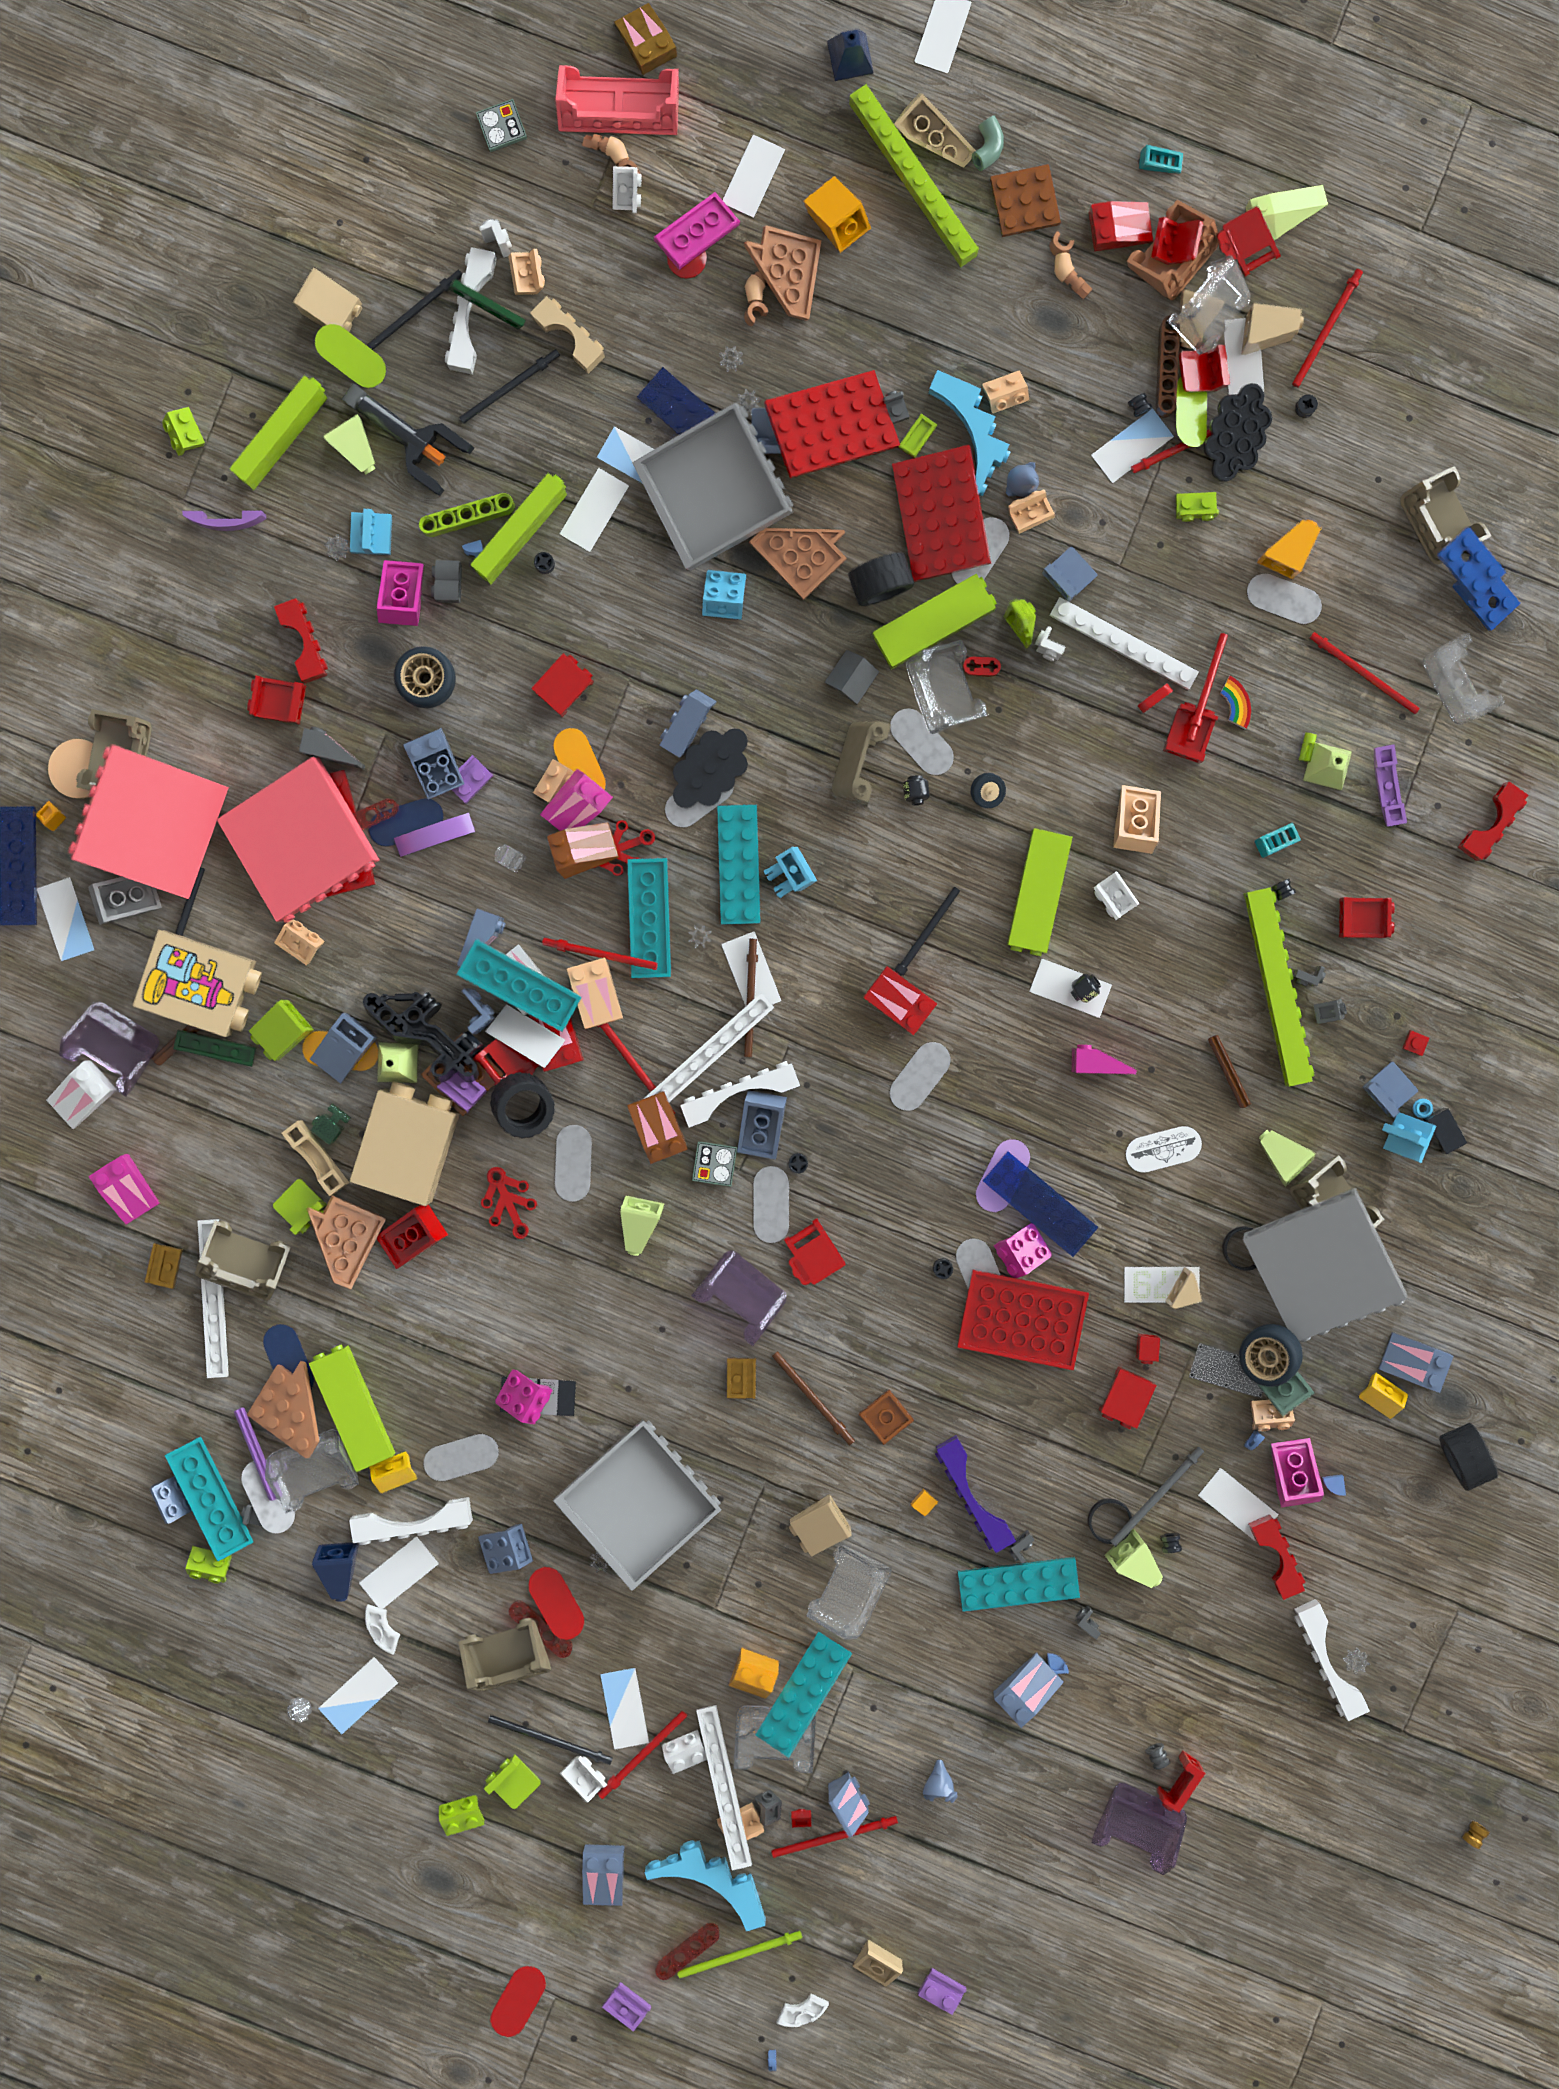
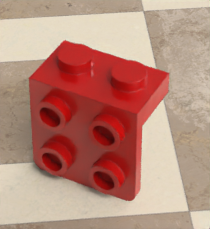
M1166 217L1159 218L1151 258L1167 265L1194 261L1198 253L1203 222L1201 220L1177 223Z
M1218 345L1208 351H1183L1179 353L1182 384L1185 392H1216L1230 385L1225 345Z

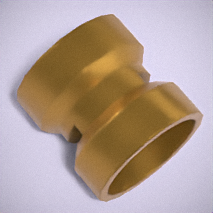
M1472 1821L1469 1825V1831L1465 1832L1462 1838L1473 1847L1480 1849L1483 1845L1482 1840L1487 1838L1490 1832L1479 1823Z

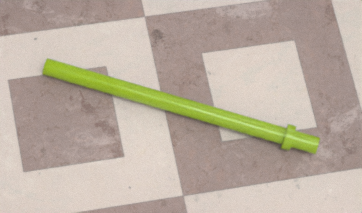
M801 1931L791 1934L787 1932L785 1936L678 1970V1977L681 1979L784 1944L791 1945L793 1941L802 1939Z

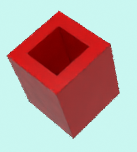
M1138 1334L1136 1358L1141 1360L1143 1364H1153V1361L1159 1362L1160 1337L1158 1335Z

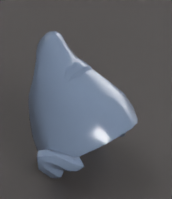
M1034 462L1018 465L1010 470L1006 487L1008 497H1028L1037 490L1039 477L1035 471Z
M937 1760L934 1770L924 1786V1798L933 1801L934 1798L945 1797L946 1802L950 1801L953 1803L957 1798V1792H954L953 1781L943 1761Z

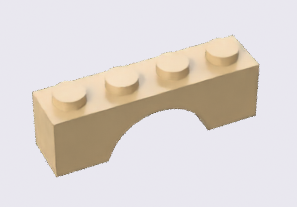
M546 296L530 312L532 319L546 333L552 330H563L572 335L575 339L573 358L589 374L605 358L603 346L597 340L593 342L589 338L590 334L582 326L579 328L575 324L576 320L568 312L566 314L560 310L562 308L561 305L554 298L550 300Z
M302 1120L295 1122L282 1132V1135L292 1148L300 1153L316 1174L317 1181L329 1196L336 1194L349 1184V1181Z

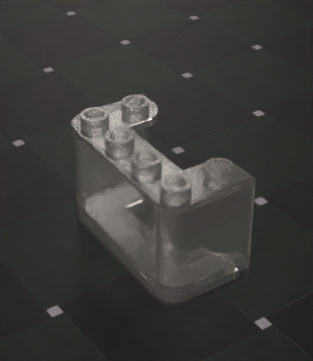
M1468 632L1430 652L1423 659V666L1452 721L1458 725L1475 720L1505 704L1501 695L1491 696L1488 691L1478 695L1459 659L1468 655L1466 647L1472 642Z

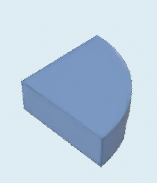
M481 540L462 545L467 556L475 555V558H477L483 551Z
M1255 1430L1244 1446L1249 1450H1253L1265 1437Z
M1343 1475L1322 1477L1324 1484L1331 1492L1337 1495H1346Z
M1047 1653L1048 1665L1056 1674L1069 1673L1068 1667L1061 1657L1059 1658L1055 1654Z
M776 2050L768 2051L769 2071H776Z

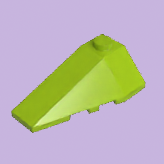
M1024 599L1014 600L1010 603L1003 617L1027 649L1032 643L1036 610L1030 602L1027 603Z

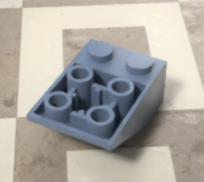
M442 728L404 744V748L428 800L464 785Z
M342 1013L310 1060L341 1084L378 1037L348 1013Z

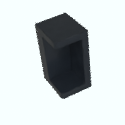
M1442 1108L1432 1113L1429 1117L1423 1118L1425 1122L1436 1126L1434 1134L1442 1147L1440 1150L1442 1154L1447 1155L1467 1144L1449 1108Z

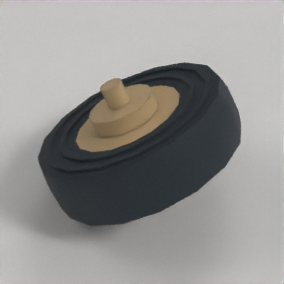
M983 773L973 781L970 794L972 800L978 806L994 808L1003 801L1006 795V786L998 775Z

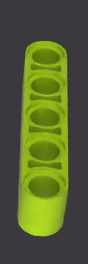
M497 494L424 516L419 522V528L427 537L439 536L509 515L514 511L515 503L509 494ZM509 500L510 505L507 508H501L500 504L502 501ZM490 506L491 510L489 513L483 514L481 513L482 508ZM464 512H472V516L469 519L465 520L462 518ZM452 517V523L444 525L445 518ZM427 523H434V527L432 530H425V525Z

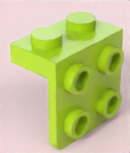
M301 1179L296 1180L273 1204V1208L292 1226L290 1231L295 1235L299 1233L304 1234L311 1227L307 1207L323 1213V1209L327 1206Z
M514 1754L510 1759L506 1758L500 1764V1769L496 1773L492 1772L485 1779L486 1785L484 1787L488 1794L494 1790L512 1809H516L541 1783L540 1779Z

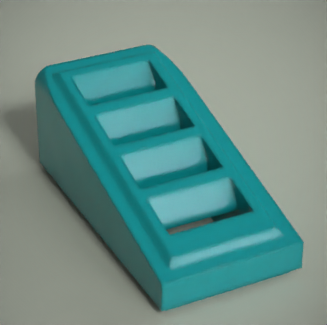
M1146 145L1140 153L1139 169L1180 174L1183 153ZM1164 157H1167L1166 164H1164ZM1172 158H1175L1174 166H1171Z
M1292 822L1256 839L1254 842L1261 857L1265 858L1301 841ZM1285 830L1288 831V833H1289V835H1290V837H1291V839H1292L1291 841H1289V839H1288V837H1287V835H1286ZM1279 833H1280V835H1281V837H1282V839H1283V841H1284L1285 844H1282L1281 839H1280V837H1279V835H1278ZM1270 837H1273L1274 842H1275V844H1276V846H1277L1276 848H1275V846H1274V844H1273V842H1272V840H1271Z

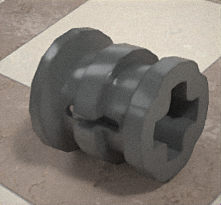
M1163 1743L1151 1745L1145 1751L1146 1754L1150 1755V1761L1154 1763L1153 1768L1156 1770L1165 1768L1170 1764V1760L1166 1758L1167 1753L1163 1750Z

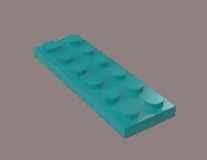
M757 805L717 806L721 925L760 923Z
M627 859L631 957L658 963L657 970L631 965V978L671 977L668 859Z
M478 939L474 941L457 972L458 976L563 1032L582 996Z
M201 1436L164 1455L217 1562L254 1542L246 1525L242 1524L243 1519Z
M1075 1557L958 1571L963 1612L1080 1598Z
M818 1631L755 1736L789 1758L852 1653Z

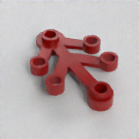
M620 820L616 824L617 829L613 838L619 855L617 859L627 864V859L640 858H633L622 853V851L641 844L649 846L655 841L653 831L645 829L640 833L639 837L619 844L623 833L628 830V824L624 820ZM620 823L626 824V828L624 830L619 829L618 826ZM646 834L651 835L650 841L644 840ZM607 862L599 865L611 871L615 876H621L624 872L620 864L613 865ZM617 866L621 868L619 874L614 872V868Z
M493 1167L487 1173L489 1187L485 1197L481 1200V1206L485 1209L493 1206L492 1198L497 1188L500 1197L493 1215L489 1218L490 1225L496 1227L501 1224V1215L506 1206L514 1224L513 1235L518 1239H523L528 1235L529 1227L527 1224L522 1223L513 1202L525 1206L528 1210H534L537 1207V1201L534 1198L527 1199L508 1192L505 1184L516 1187L519 1192H526L529 1189V1183L525 1180L518 1181L506 1176L505 1170L501 1167ZM495 1173L500 1174L499 1180L494 1179L493 1175ZM520 1183L526 1184L525 1190L520 1189ZM485 1199L490 1200V1206L484 1205ZM528 1201L534 1202L533 1208L528 1207ZM493 1217L499 1219L498 1224L492 1222ZM519 1227H523L525 1229V1232L523 1234H520L518 1232Z

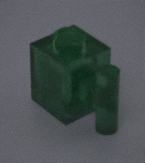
M333 1103L328 1107V1110L333 1113L332 1117L327 1114L318 1115L311 1123L313 1127L310 1130L329 1145L333 1144L344 1130V1127L338 1123L340 1119L346 1124L351 1119L349 1115Z

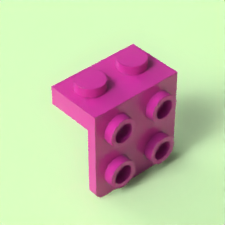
M1033 1223L1028 1224L1010 1238L993 1245L998 1256L1007 1267L1008 1273L1014 1278L1027 1275L1052 1256Z
M512 1370L496 1398V1404L520 1422L535 1424L540 1418L541 1411L549 1401L553 1390L548 1386L534 1383L518 1370Z

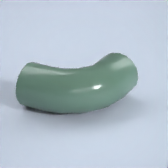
M995 115L986 119L978 126L984 138V145L972 153V161L979 171H983L998 160L1004 147V135Z

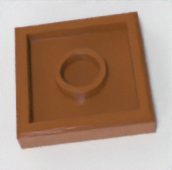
M890 1389L859 1413L860 1417L883 1445L914 1421Z

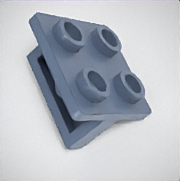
M175 1476L151 1486L150 1492L165 1524H169L192 1511Z

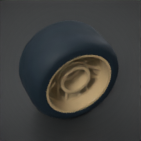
M426 646L412 648L405 652L396 663L394 669L396 689L407 702L416 707L433 708L443 704L451 696L455 687L456 676L453 665L437 649ZM425 674H430L431 676L428 683H422L421 681L422 676Z
M1276 1324L1262 1325L1254 1329L1245 1337L1239 1350V1361L1244 1373L1253 1382L1266 1387L1279 1386L1289 1381L1298 1372L1303 1358L1302 1347L1297 1337L1287 1328ZM1269 1350L1274 1352L1276 1358L1270 1356Z

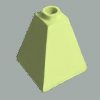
M358 415L324 435V438L359 471L364 472L365 475L376 469L366 432Z
M1315 742L1311 761L1307 763L1303 781L1342 790L1352 751Z
M378 1042L377 1082L417 1083L418 1045Z
M1266 1130L1259 1137L1263 1150L1285 1187L1314 1160L1315 1153L1272 1130L1270 1132Z
M625 1196L620 1212L625 1250L628 1251V1254L638 1256L642 1253L660 1219L664 1207L663 1203Z
M1134 1529L1131 1530L1125 1540L1121 1541L1116 1547L1113 1546L1105 1554V1557L1119 1574L1150 1588L1158 1586L1162 1581L1163 1576L1148 1546Z

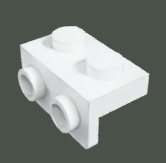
M613 166V209L633 210V213H637V207H641V195L637 194V187H641V174H637V167Z
M498 220L485 221L479 227L485 243L497 240L503 257H507L510 254L509 248L512 245L506 229L501 230Z
M1047 627L1045 631H1041L1035 645H1038L1036 651L1042 653L1043 657L1047 660H1058L1065 647L1047 639L1052 629Z
M1117 871L1094 887L1095 896L1098 900L1103 901L1107 913L1114 917L1115 920L1139 904Z
M698 1730L662 1745L664 1758L673 1774L707 1760L705 1747Z
M575 1756L559 1774L588 1803L607 1784L604 1782L605 1777L598 1770L595 1772L590 1767L592 1763L585 1756Z

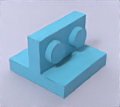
M363 509V513L351 512L350 553L390 555L392 515L374 513L372 509Z
M1399 1113L1396 1115L1392 1125L1384 1124L1382 1130L1389 1135L1383 1149L1422 1163L1436 1126Z

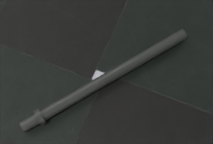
M1199 1446L1192 1454L1186 1456L1187 1459L1113 1537L1110 1542L1115 1547L1192 1464L1198 1462L1197 1459L1204 1453Z

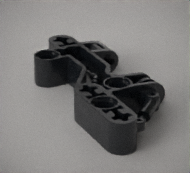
M418 992L395 994V996L382 994L381 997L375 993H369L363 998V1005L368 1015L395 1041L428 1046L439 1056L431 1064V1072L437 1082H446L455 1073L466 1082H474L478 1078V1068L472 1058L480 1052L483 1044L469 1031L453 1041L437 1025L427 1024L442 1006L441 1003H436L434 997L431 998L429 992L420 995ZM395 1000L413 1001L414 1003L402 1014H397L385 1002ZM371 1003H373L374 1005L376 1004L377 1007H378V1011L376 1010V1008H375L373 1005H370V1004H371ZM385 1015L391 1016L387 1021L382 1020ZM413 1015L419 1016L415 1021L410 1020ZM396 1025L397 1028H398L400 1031L403 1030V1032H402V1033L399 1032V1031L397 1032L394 1026ZM464 1064H465V1067H466L468 1070H472L471 1073L468 1072V1071H467V1072L465 1071V1068H464V1066H463ZM439 1068L446 1069L442 1074L436 1073Z

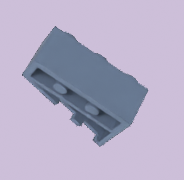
M697 689L688 696L684 695L679 703L682 707L679 712L675 711L670 719L672 724L669 730L666 728L660 737L662 739L660 746L679 758L683 756L695 738L702 722L704 723L706 720V715L710 708L714 707L717 701Z

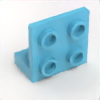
M707 570L702 616L742 620L746 574Z

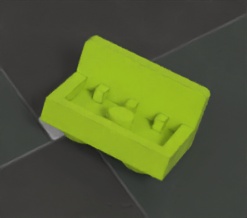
M189 407L166 413L162 425L165 432H168L171 446L176 450L178 456L183 455L186 450L204 446V439Z
M193 1546L185 1569L189 1577L200 1580L205 1578L211 1583H225L227 1579L226 1573L232 1556L229 1555L217 1562L212 1550Z
M476 1795L439 1806V1822L446 1836L484 1825V1818L478 1807Z

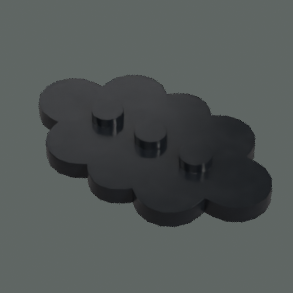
M1246 384L1240 388L1237 395L1224 396L1218 403L1219 415L1215 416L1210 422L1209 429L1211 435L1205 440L1203 448L1206 456L1214 460L1211 470L1213 476L1219 481H1230L1236 476L1238 470L1253 468L1258 461L1257 450L1261 449L1266 443L1267 438L1264 430L1272 423V413L1269 408L1262 405L1265 395L1263 389L1258 384Z
M736 728L729 729L724 735L717 731H707L700 738V745H692L688 748L686 760L679 761L673 769L674 779L678 783L673 791V798L679 807L691 808L697 802L704 806H713L719 802L721 792H728L733 789L735 777L742 776L748 767L747 758L743 754L747 747L748 739L742 730Z

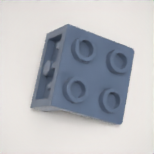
M752 408V425L757 432L755 437L758 443L761 442L766 450L764 454L781 453L766 409Z
M1073 547L1068 548L1042 572L1068 602L1097 577V573Z
M464 988L462 992L482 1014L472 1018L469 1021L471 1025L467 1027L472 1034H478L495 1020L493 1016L495 1012L488 1004H483L480 1001L482 997L475 989Z
M1390 1062L1363 1086V1089L1388 1117H1395L1399 1114L1398 1109L1418 1092V1089L1394 1062Z
M516 1524L502 1532L479 1536L480 1545L490 1574L518 1570L533 1562L522 1524Z

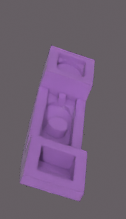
M182 511V515L189 521L204 528L219 531L249 528L266 519V514L263 511H242V519H207V515L203 511Z
M1394 744L1374 748L1376 784L1387 827L1407 823L1404 803L1401 802L1395 765L1397 764Z
M469 813L398 836L394 840L400 857L473 833L475 829Z

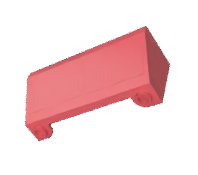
M559 65L556 92L559 131L677 135L678 69L662 70L659 74V79L582 77L577 68Z

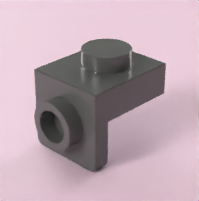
M1317 966L1314 975L1301 970H1294L1293 978L1297 979L1296 983L1306 987L1308 984L1318 986L1325 978V967Z

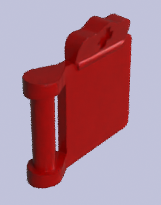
M1258 206L1223 224V230L1216 235L1219 241V250L1228 261L1237 259L1244 277L1248 276L1250 271L1273 258L1278 259L1281 257ZM1267 246L1270 247V252L1248 264L1245 263L1244 259Z
M495 1039L472 1058L493 1079L495 1086L502 1078L485 1059L484 1056L487 1053L506 1074L502 1078L517 1072H526L533 1075L535 1069L540 1066L498 1039Z
M817 1218L812 1221L811 1225L789 1238L788 1236L784 1239L794 1255L790 1258L789 1265L792 1268L793 1275L800 1280L802 1285H808L809 1283L815 1285L846 1264ZM814 1231H819L820 1235L796 1249L795 1243Z

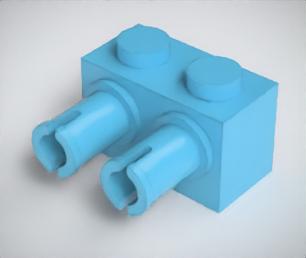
M791 847L776 856L775 858L778 863L764 870L765 875L768 874L767 878L769 881L785 873L787 880L774 887V891H778L776 894L779 898H782V896L792 890L795 892L802 891L817 881L798 847Z

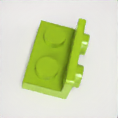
M1216 492L1175 495L1176 519H1182V522L1194 521V518H1202V521H1211L1219 514Z

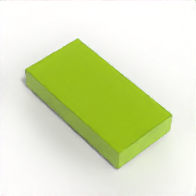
M920 414L898 448L915 458L936 429L937 424L923 414Z

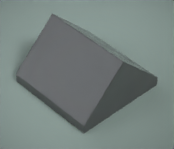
M846 650L826 679L825 684L855 704H858L879 671L864 657Z

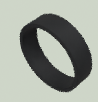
M1247 1226L1231 1230L1226 1235L1222 1245L1226 1261L1231 1266L1243 1271L1254 1270L1257 1267L1255 1264L1249 1267L1234 1265L1228 1257L1227 1244L1236 1232L1254 1229Z
M1108 1498L1098 1501L1091 1508L1088 1515V1525L1095 1538L1103 1543L1112 1544L1110 1542L1112 1539L1101 1538L1093 1531L1092 1517L1094 1512L1103 1504L1116 1503L1126 1509L1129 1520L1132 1518V1515L1121 1501Z

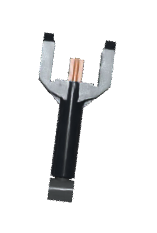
M354 383L341 399L403 444L406 453L407 472L438 496H441L445 490L435 479L416 466L424 456L438 466L444 462L446 456L432 447L437 439V434L463 453L471 454L475 449L470 443L443 423L428 425L421 429L413 428L374 398L367 395L365 391Z

